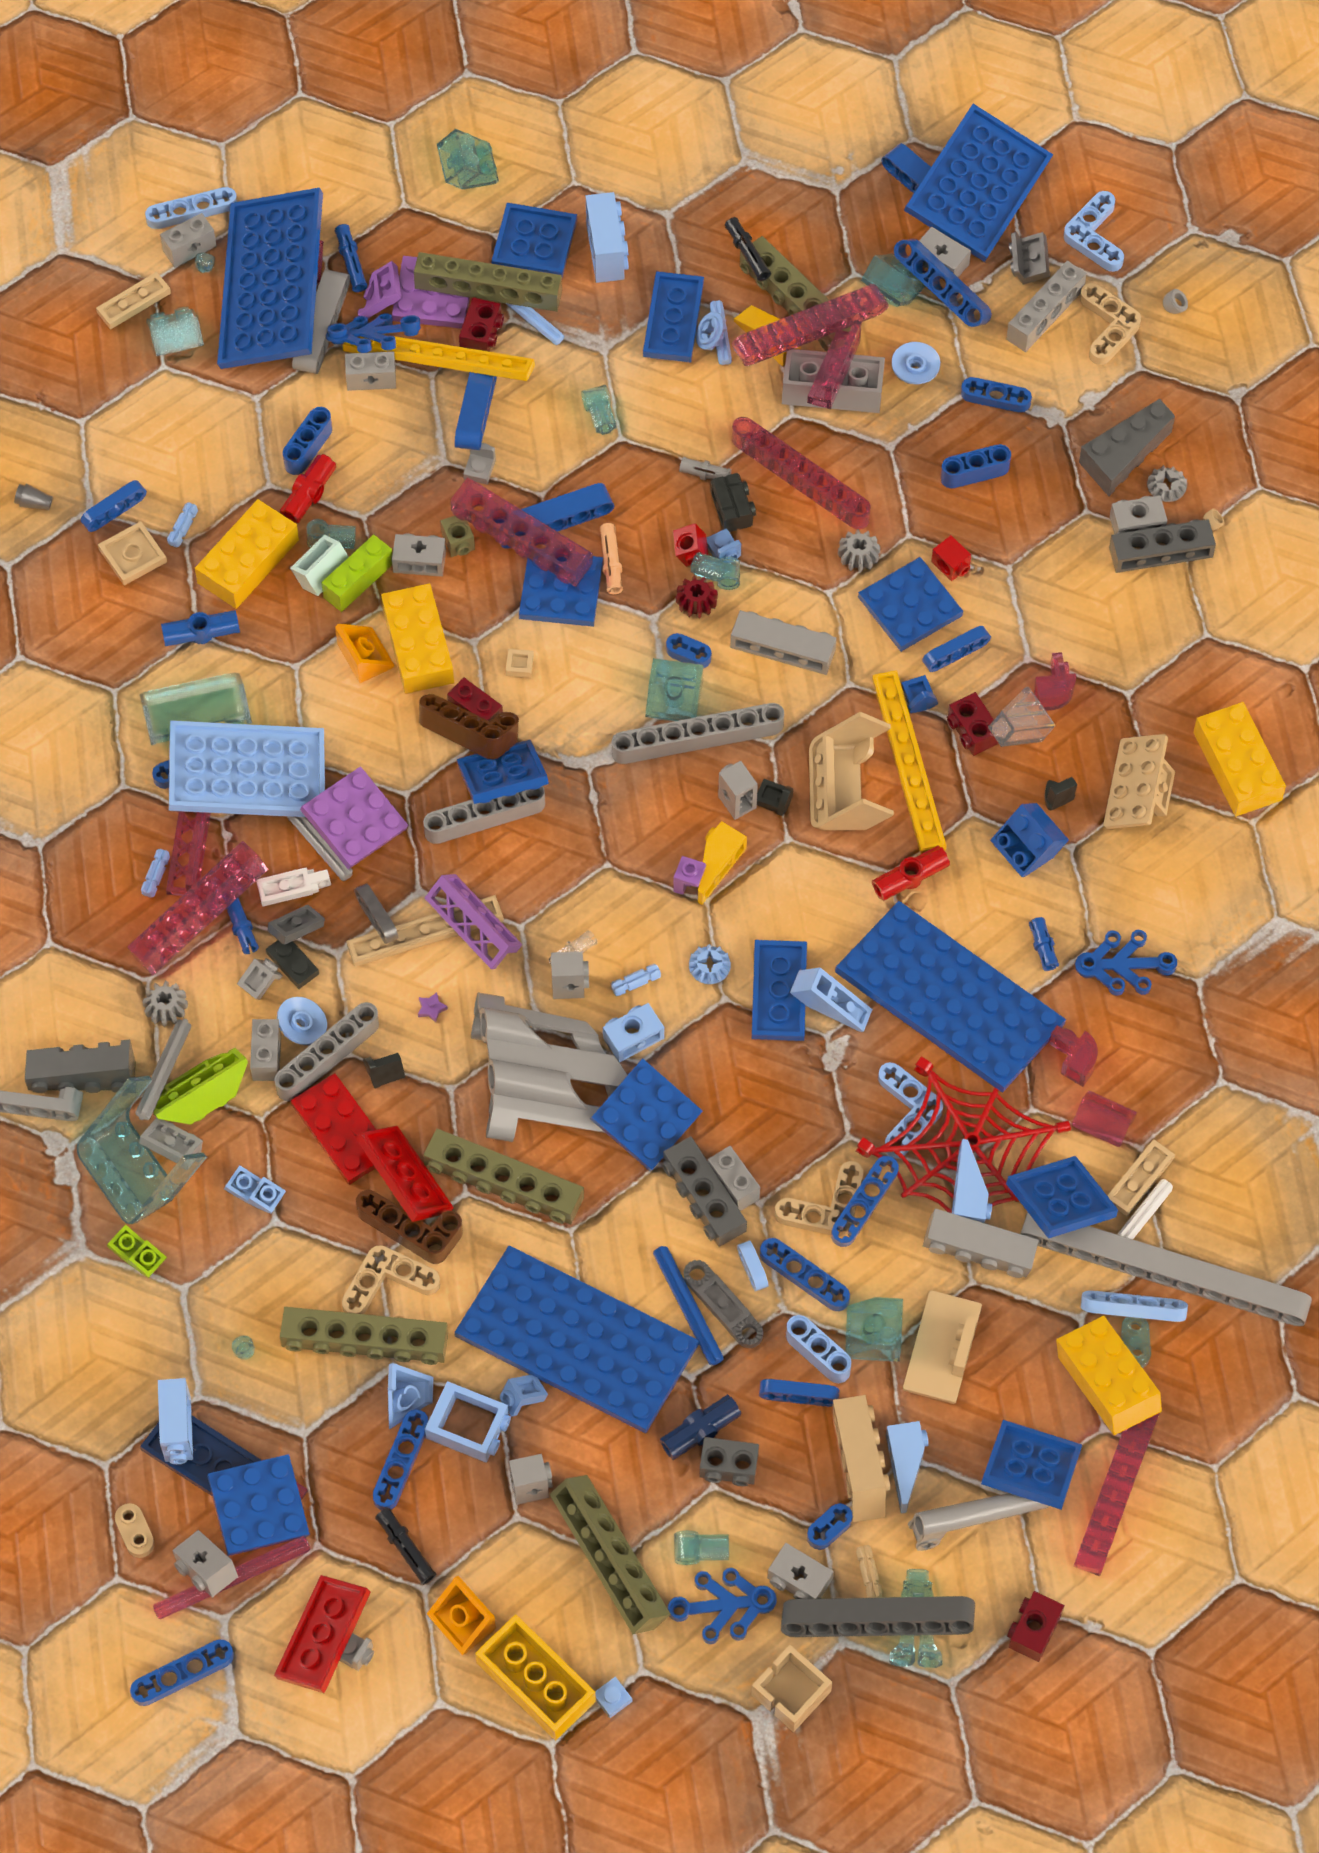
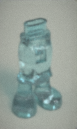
M908 1569L906 1580L903 1581L901 1597H934L932 1582L929 1581V1571ZM933 1635L900 1636L899 1644L891 1650L889 1655L890 1664L898 1667L911 1666L915 1662L914 1636H920L918 1665L923 1668H937L943 1664L942 1653L935 1646Z

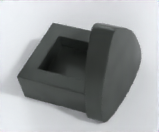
M1073 777L1059 783L1051 780L1047 781L1044 798L1048 810L1051 811L1075 799L1077 783Z
M763 779L757 793V805L783 816L791 803L794 788Z
M399 1053L374 1061L371 1057L363 1059L375 1089L381 1087V1085L406 1078Z

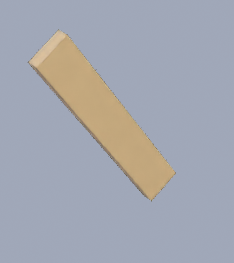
M495 895L481 899L482 903L500 922L504 921ZM455 907L454 919L458 923H463V911L459 907ZM435 913L396 925L398 939L385 944L378 932L347 940L346 943L354 967L454 937L458 934L439 913ZM470 925L471 931L479 929L476 925Z

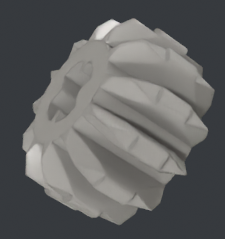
M857 529L855 534L848 531L846 538H841L838 555L841 557L842 565H848L850 571L853 568H858L861 573L863 567L870 570L873 563L877 564L881 548L877 544L876 536L870 537L869 531L860 534L859 529Z
M165 980L163 986L160 987L155 983L154 990L147 989V998L143 999V1006L145 1007V1015L151 1017L154 1024L161 1020L162 1025L165 1027L170 1020L176 1024V1017L184 1018V1009H187L188 1001L185 999V991L180 990L177 983L169 987V982Z

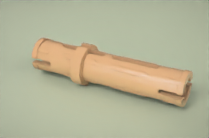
M605 523L599 528L604 558L602 571L606 576L607 592L609 594H619L623 591L621 583L622 565L619 563L616 540V526L612 523Z

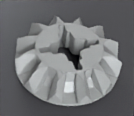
M1163 465L1160 469L1153 470L1152 474L1148 477L1147 487L1153 497L1161 496L1162 501L1172 502L1180 499L1185 494L1187 479L1183 476V472L1175 470L1174 466L1172 468H1165ZM1165 477L1169 482H1172L1170 490L1166 483H1163Z

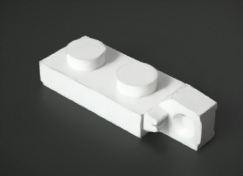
M307 867L256 880L262 907L313 895V893L319 892V889L331 885L328 870L314 873V869L307 870Z

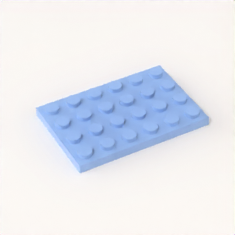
M170 720L169 811L305 817L300 811L301 807L325 791L324 728Z

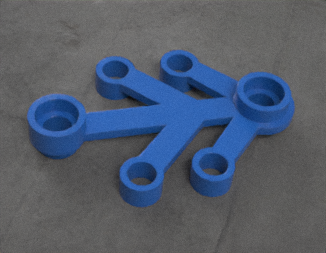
M380 314L370 323H368L367 317L358 316L347 325L336 323L328 326L326 339L333 344L347 342L356 345L357 351L360 353H367L372 350L371 340L381 343L383 350H392L396 348L395 337L383 334L404 332L406 336H415L421 329L420 318L415 315H408L401 318V324L393 325L391 314Z
M1143 930L1133 931L1130 941L1112 959H1102L1111 948L1118 947L1121 936L1117 931H1108L1104 942L1093 953H1082L1075 962L1076 971L1082 977H1095L1108 987L1109 992L1115 996H1119L1124 992L1125 982L1121 978H1112L1104 970H1114L1134 986L1138 994L1145 995L1151 989L1150 979L1139 977L1130 969L1156 968L1160 974L1167 976L1173 974L1177 967L1176 956L1169 952H1163L1158 957L1129 958L1138 948L1146 944L1147 934ZM1140 936L1143 940L1136 941L1134 937ZM1115 937L1117 941L1111 942L1108 938ZM1163 959H1168L1172 963L1166 964L1163 962ZM1084 962H1091L1093 965L1089 967ZM1145 983L1148 987L1141 988L1139 984ZM1119 984L1121 989H1115L1112 985Z
M727 1568L722 1575L723 1583L728 1587L736 1586L747 1595L736 1597L712 1580L708 1572L701 1571L695 1576V1586L699 1590L709 1591L718 1599L689 1603L683 1597H675L668 1604V1610L671 1614L669 1617L676 1622H682L689 1615L721 1611L714 1621L702 1631L704 1642L714 1644L719 1639V1632L736 1610L748 1608L741 1620L734 1622L730 1627L731 1637L734 1640L740 1641L746 1637L747 1628L759 1613L766 1614L774 1609L777 1601L775 1592L768 1586L755 1587L742 1578L736 1569ZM732 1573L736 1576V1579L728 1581L726 1575ZM705 1577L708 1579V1583L702 1585L698 1582V1579ZM765 1597L768 1602L766 1604H759L757 1599ZM681 1607L684 1609V1613L676 1615L674 1609ZM736 1627H741L744 1632L741 1635H736L733 1630ZM708 1631H714L716 1636L710 1639L705 1634Z

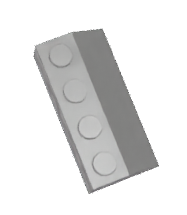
M787 348L782 404L880 413L885 357Z

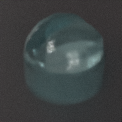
M207 253L196 254V269L201 273L210 272L214 266L215 257Z
M243 1335L233 1341L232 1350L236 1357L241 1360H247L254 1355L255 1345L249 1336Z

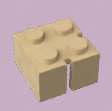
M789 1645L773 1662L772 1669L768 1667L753 1683L751 1695L770 1712L775 1708L774 1716L794 1733L829 1695L832 1689V1681Z

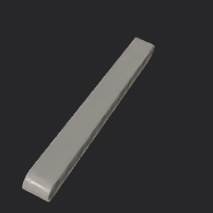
M1027 1212L1020 1233L1038 1239L1037 1246L1294 1326L1305 1325L1312 1298L1306 1293L1091 1226L1048 1239Z

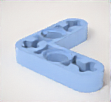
M1101 191L1066 224L1064 240L1104 269L1114 272L1123 266L1124 253L1114 244L1094 232L1113 212L1115 207L1114 195L1108 191ZM1085 215H1093L1096 220L1087 222L1083 217ZM1076 231L1079 232V235H1071V233H1075ZM1093 242L1097 243L1100 248L1098 250H1091L1087 245Z
M891 1062L885 1063L879 1069V1084L909 1107L911 1111L887 1135L885 1143L901 1133L900 1131L903 1132L907 1128V1123L915 1119L927 1091V1087L899 1065ZM886 1073H895V1079H885ZM911 1086L917 1089L918 1094L910 1098L904 1095L903 1090ZM932 1091L927 1102L928 1106L936 1105L937 1095ZM940 1100V1109L938 1111L934 1124L942 1115V1100ZM930 1110L926 1114V1119H924L923 1114L921 1115L918 1122L922 1128L918 1132L909 1131L902 1140L901 1145H907L923 1131L930 1122L934 1110ZM899 1151L903 1155L908 1153V1151ZM886 1152L890 1157L900 1158L894 1152Z

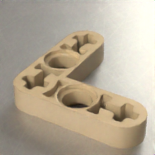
M1088 283L1081 289V303L1110 323L1092 343L1089 352V358L1094 364L1104 365L1139 330L1141 315L1137 310L1099 285ZM1087 294H1088V295L1095 294V296H1091V297L1089 298V297H1087ZM1114 305L1117 310L1115 312H1108L1104 309V306ZM1131 319L1134 320V322L1126 323V320H1127V321H1130ZM1117 333L1122 339L1113 341L1109 338V335ZM1105 345L1107 346V347L1105 348V354H1104V353H1100L1099 355L1096 354V351H1097V352H1101V351L1104 349Z
M854 1161L845 1162L841 1166L831 1207L792 1198H783L775 1206L776 1220L786 1226L831 1235L833 1225L839 1218V1212H843L847 1206L838 1201V1196L848 1193L853 1197L863 1181L862 1166ZM850 1170L855 1171V1176L852 1179L851 1186L846 1185L847 1174ZM856 1206L850 1209V1213L853 1217L855 1214ZM786 1207H790L792 1212L788 1216H784L782 1211ZM799 1209H803L801 1220H798ZM809 1212H817L821 1219L817 1223H810L806 1220V1215ZM847 1222L843 1231L838 1230V1237L848 1234L849 1228L852 1225L850 1222Z
M375 1246L368 1252L342 1299V1307L345 1313L365 1314L385 1277L423 1295H433L439 1290L440 1277L433 1268L385 1246ZM382 1254L384 1255L385 1262H379L376 1272L373 1270L376 1265L374 1257L379 1258ZM405 1264L411 1267V1273L407 1276H400L396 1272L400 1265ZM417 1270H419L420 1278H415ZM363 1277H373L375 1280L374 1285L370 1288L362 1287L360 1280ZM429 1277H432L434 1284L429 1283L427 1286H424L422 1279L427 1280ZM358 1291L361 1294L359 1298L360 1308L355 1306L352 1310L350 1309L349 1302L354 1303L356 1301Z

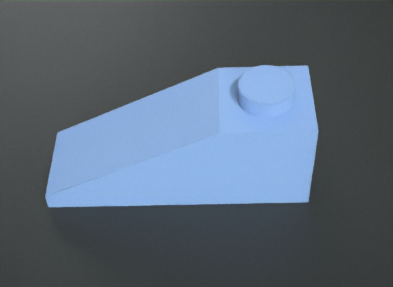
M820 967L799 970L790 991L793 996L807 1007L859 1032H864L873 1010Z
M962 1139L958 1154L952 1214L985 1223L986 1219L990 1220L992 1204L988 1203L989 1193L968 1140Z
M920 1421L890 1425L886 1429V1440L901 1513L907 1512L923 1459L925 1446H928L926 1430H921Z

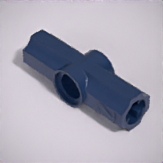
M727 1394L705 1410L698 1409L685 1418L682 1425L660 1438V1443L666 1454L672 1460H675L697 1444L702 1446L704 1437L714 1438L720 1429L740 1417L741 1411L734 1399Z

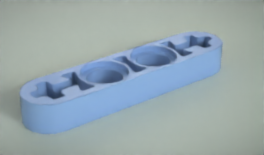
M222 187L155 204L146 209V222L153 229H161L181 224L201 213L205 217L229 212L230 204L237 202L236 192L232 188ZM227 197L229 201L225 202L223 198ZM208 202L209 206L205 209H200L197 207V204ZM179 207L186 209V212L181 215H177L173 211ZM154 215H158L160 218L155 219Z
M1090 1290L1082 1293L1080 1306L1082 1310L1089 1313L1173 1322L1186 1320L1188 1304L1178 1299Z

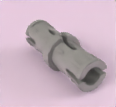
M683 457L679 472L699 476L701 480H706V478L712 480L730 475L731 469L712 465L707 460L701 462ZM695 467L715 472V474L695 469Z

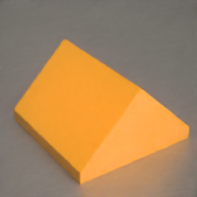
M337 624L335 626L337 645L359 683L380 675L395 666L373 627Z
M459 1575L451 1581L427 1613L429 1618L462 1655L470 1651L496 1629L495 1616Z

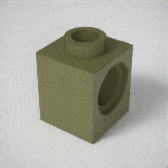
M464 513L440 520L441 533L443 538H445L451 557L466 555L470 551L475 550L474 536Z

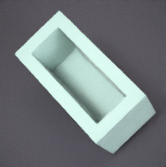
M324 534L290 569L303 589L319 596L323 592L321 582L349 556L339 541Z

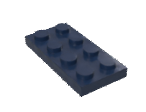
M192 1416L193 1460H187L183 1464L165 1462L160 1446L159 1422L140 1446L143 1452L211 1496L212 1493L207 1477L209 1473L262 1461L194 1416Z

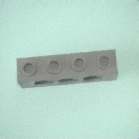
M1066 261L1008 323L1006 340L1027 352L1080 295L1081 289L1085 285L1087 273Z

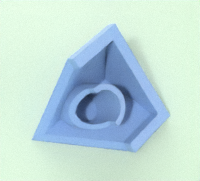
M394 1363L389 1364L388 1414L389 1429L402 1422L409 1411L414 1409L421 1410L428 1404L433 1403L432 1376Z

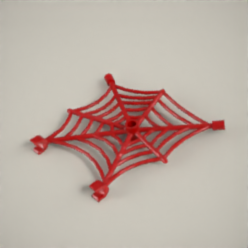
M921 1056L915 1064L914 1071L924 1077L928 1076V1083L922 1106L915 1119L903 1132L880 1147H875L863 1137L857 1145L856 1152L866 1158H869L871 1155L880 1158L882 1155L879 1153L894 1152L907 1165L915 1181L913 1185L907 1188L904 1179L898 1171L897 1177L903 1189L901 1197L905 1198L908 1195L925 1197L938 1203L947 1212L952 1213V1210L941 1200L927 1193L913 1191L920 1186L935 1187L953 1198L954 1194L947 1188L926 1181L934 1176L942 1178L955 1186V1181L952 1178L938 1172L944 1167L957 1171V1167L950 1165L952 1161L958 1162L959 1149L952 1154L950 1148L960 1147L962 1141L951 1142L959 1127L968 1142L974 1143V1145L970 1144L972 1152L976 1153L981 1159L976 1160L977 1164H985L991 1171L981 1173L982 1177L995 1176L999 1181L985 1184L986 1188L1003 1186L1005 1188L1004 1190L988 1192V1197L1009 1193L1011 1196L990 1203L992 1207L1011 1201L1019 1202L1001 1175L1012 1145L1017 1138L1032 1135L1013 1167L1011 1175H1014L1038 1134L1048 1133L1027 1166L1026 1171L1030 1170L1054 1131L1057 1133L1071 1131L1069 1120L1057 1122L1054 1126L1034 1120L1010 1106L998 1094L999 1090L995 1087L992 1092H975L958 1088L939 1077L932 1070L934 1068L932 1063ZM939 1082L960 1093L990 1097L987 1104H972L959 1101L945 1094ZM933 1084L937 1090L936 1106L930 1122L907 1145L891 1146L905 1136L919 1121L926 1108ZM995 1098L1019 1117L1043 1128L1029 1129L1015 1124L992 1106ZM942 1099L947 1107L943 1126L938 1134L926 1144H915L924 1137L934 1124L940 1109V1100ZM950 1101L971 1108H984L982 1114H967L954 1109ZM990 1109L1001 1120L1023 1131L1007 1132L988 1116ZM950 1115H952L955 1122L951 1134L945 1142L934 1143L942 1136L949 1124ZM958 1115L967 1118H978L979 1121L977 1124L961 1120ZM985 1120L1002 1132L1003 1135L993 1136L982 1127ZM964 1125L975 1128L974 1132L969 1133ZM980 1131H981L985 1136H987V1137H986V1138H980V1136H979ZM1011 1139L997 1170L992 1164L995 1150L1003 1140ZM996 1142L990 1151L989 1158H987L980 1150L979 1145ZM946 1148L948 1158L941 1162L933 1149ZM928 1149L938 1165L930 1171L925 1159L917 1150ZM912 1150L922 1162L927 1174L918 1179L912 1165L899 1151Z

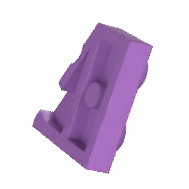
M393 261L372 272L369 286L364 294L367 302L364 308L358 310V316L369 318L401 299L398 267Z

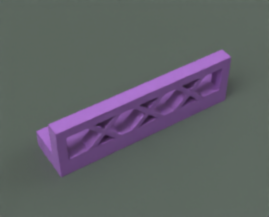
M456 874L441 875L425 896V900L490 969H496L508 953H517L521 948L522 944ZM441 889L446 893L447 905H441L435 898ZM454 907H459L463 911V923H458L454 919ZM470 925H476L480 929V940H474L471 937ZM487 943H493L500 950L494 959L488 955Z

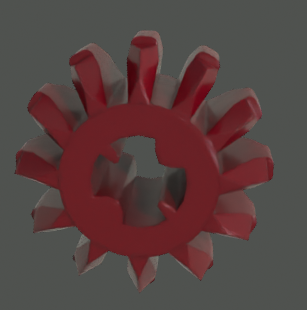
M694 575L692 581L684 578L683 585H678L675 601L679 605L681 613L687 611L689 618L693 614H697V617L700 619L702 613L709 616L711 609L716 608L718 591L714 589L713 581L706 583L705 576L701 580H697Z

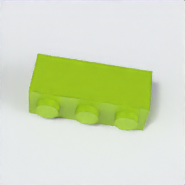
M373 534L321 582L323 598L339 611L345 610L392 566V548Z

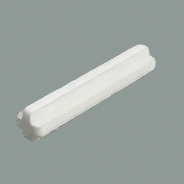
M1165 1179L1160 1180L1117 1235L1134 1239L1170 1194L1173 1188L1172 1184Z

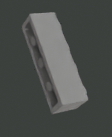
M740 610L731 633L730 648L827 675L836 651L837 637H833L826 632L819 633L808 630L801 625L787 624L776 618L762 617L755 612Z
M935 1208L929 1219L923 1247L929 1248V1251L935 1254L946 1253L955 1256V1259L961 1262L972 1261L981 1264L983 1268L988 1270L999 1269L1007 1272L1011 1277L1026 1278L1032 1269L1039 1240Z

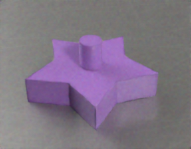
M437 992L430 998L419 997L422 1007L418 1017H430L436 1022L439 1013L448 1009L445 1004L439 1002Z

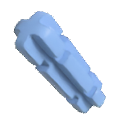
M190 502L184 505L183 512L180 513L172 528L174 531H171L167 538L170 546L177 548L181 545L182 537H185L193 522L192 519L195 518L198 512L197 506Z
M156 850L155 860L152 861L145 878L146 881L143 882L141 892L144 896H155L156 886L160 884L166 869L164 866L168 864L170 859L167 850Z
M656 964L646 967V970L640 969L624 976V980L617 979L613 981L611 989L615 996H620L626 993L625 990L627 989L631 991L647 984L648 980L654 981L661 977L660 969Z

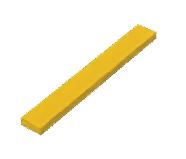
M395 337L396 348L392 350H383L381 343L371 340L372 350L367 352H394L395 360L521 381H527L535 367L534 359L401 337ZM347 342L343 343L344 352L360 353L357 351L356 345Z
M895 670L872 675V681L883 721L891 724V729L887 731L920 853L922 854L937 845L946 850V842L898 672Z

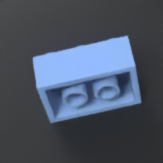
M614 192L585 195L586 226L595 281L600 283L625 280L624 270L629 269L627 258L628 244L624 240V221H621L620 217L622 216L620 201L616 202Z

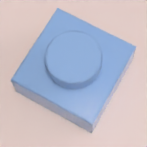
M616 1677L595 1691L596 1701L609 1718L632 1702V1697Z

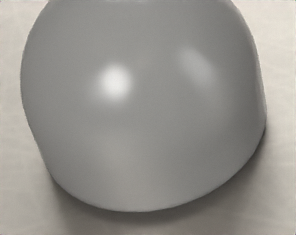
M1173 289L1164 296L1163 307L1169 313L1179 314L1187 309L1188 301L1182 291ZM1175 298L1180 300L1182 306L1177 304Z

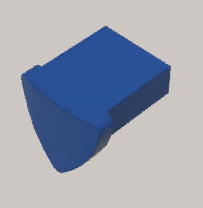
M926 675L902 682V690L909 704L908 710L910 713L925 711L938 705V700L935 694H933Z

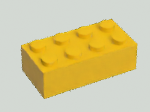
M257 499L195 567L197 584L237 609L299 541L297 524Z
M431 584L381 594L382 608L405 694L454 684L453 666Z
M1244 702L1196 718L1193 733L1235 817L1282 801L1286 785Z
M1105 1316L1056 1339L1059 1360L1113 1435L1162 1412L1160 1391Z
M516 1614L475 1653L476 1663L555 1741L596 1702V1692Z

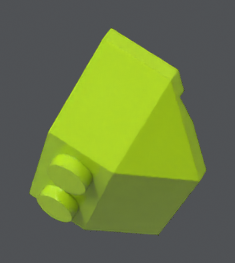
M233 1048L228 1053H222L206 1059L165 1085L153 1114L158 1119L190 1125L202 1120L208 1113L224 1106L236 1096L248 1064L246 1057L236 1048Z

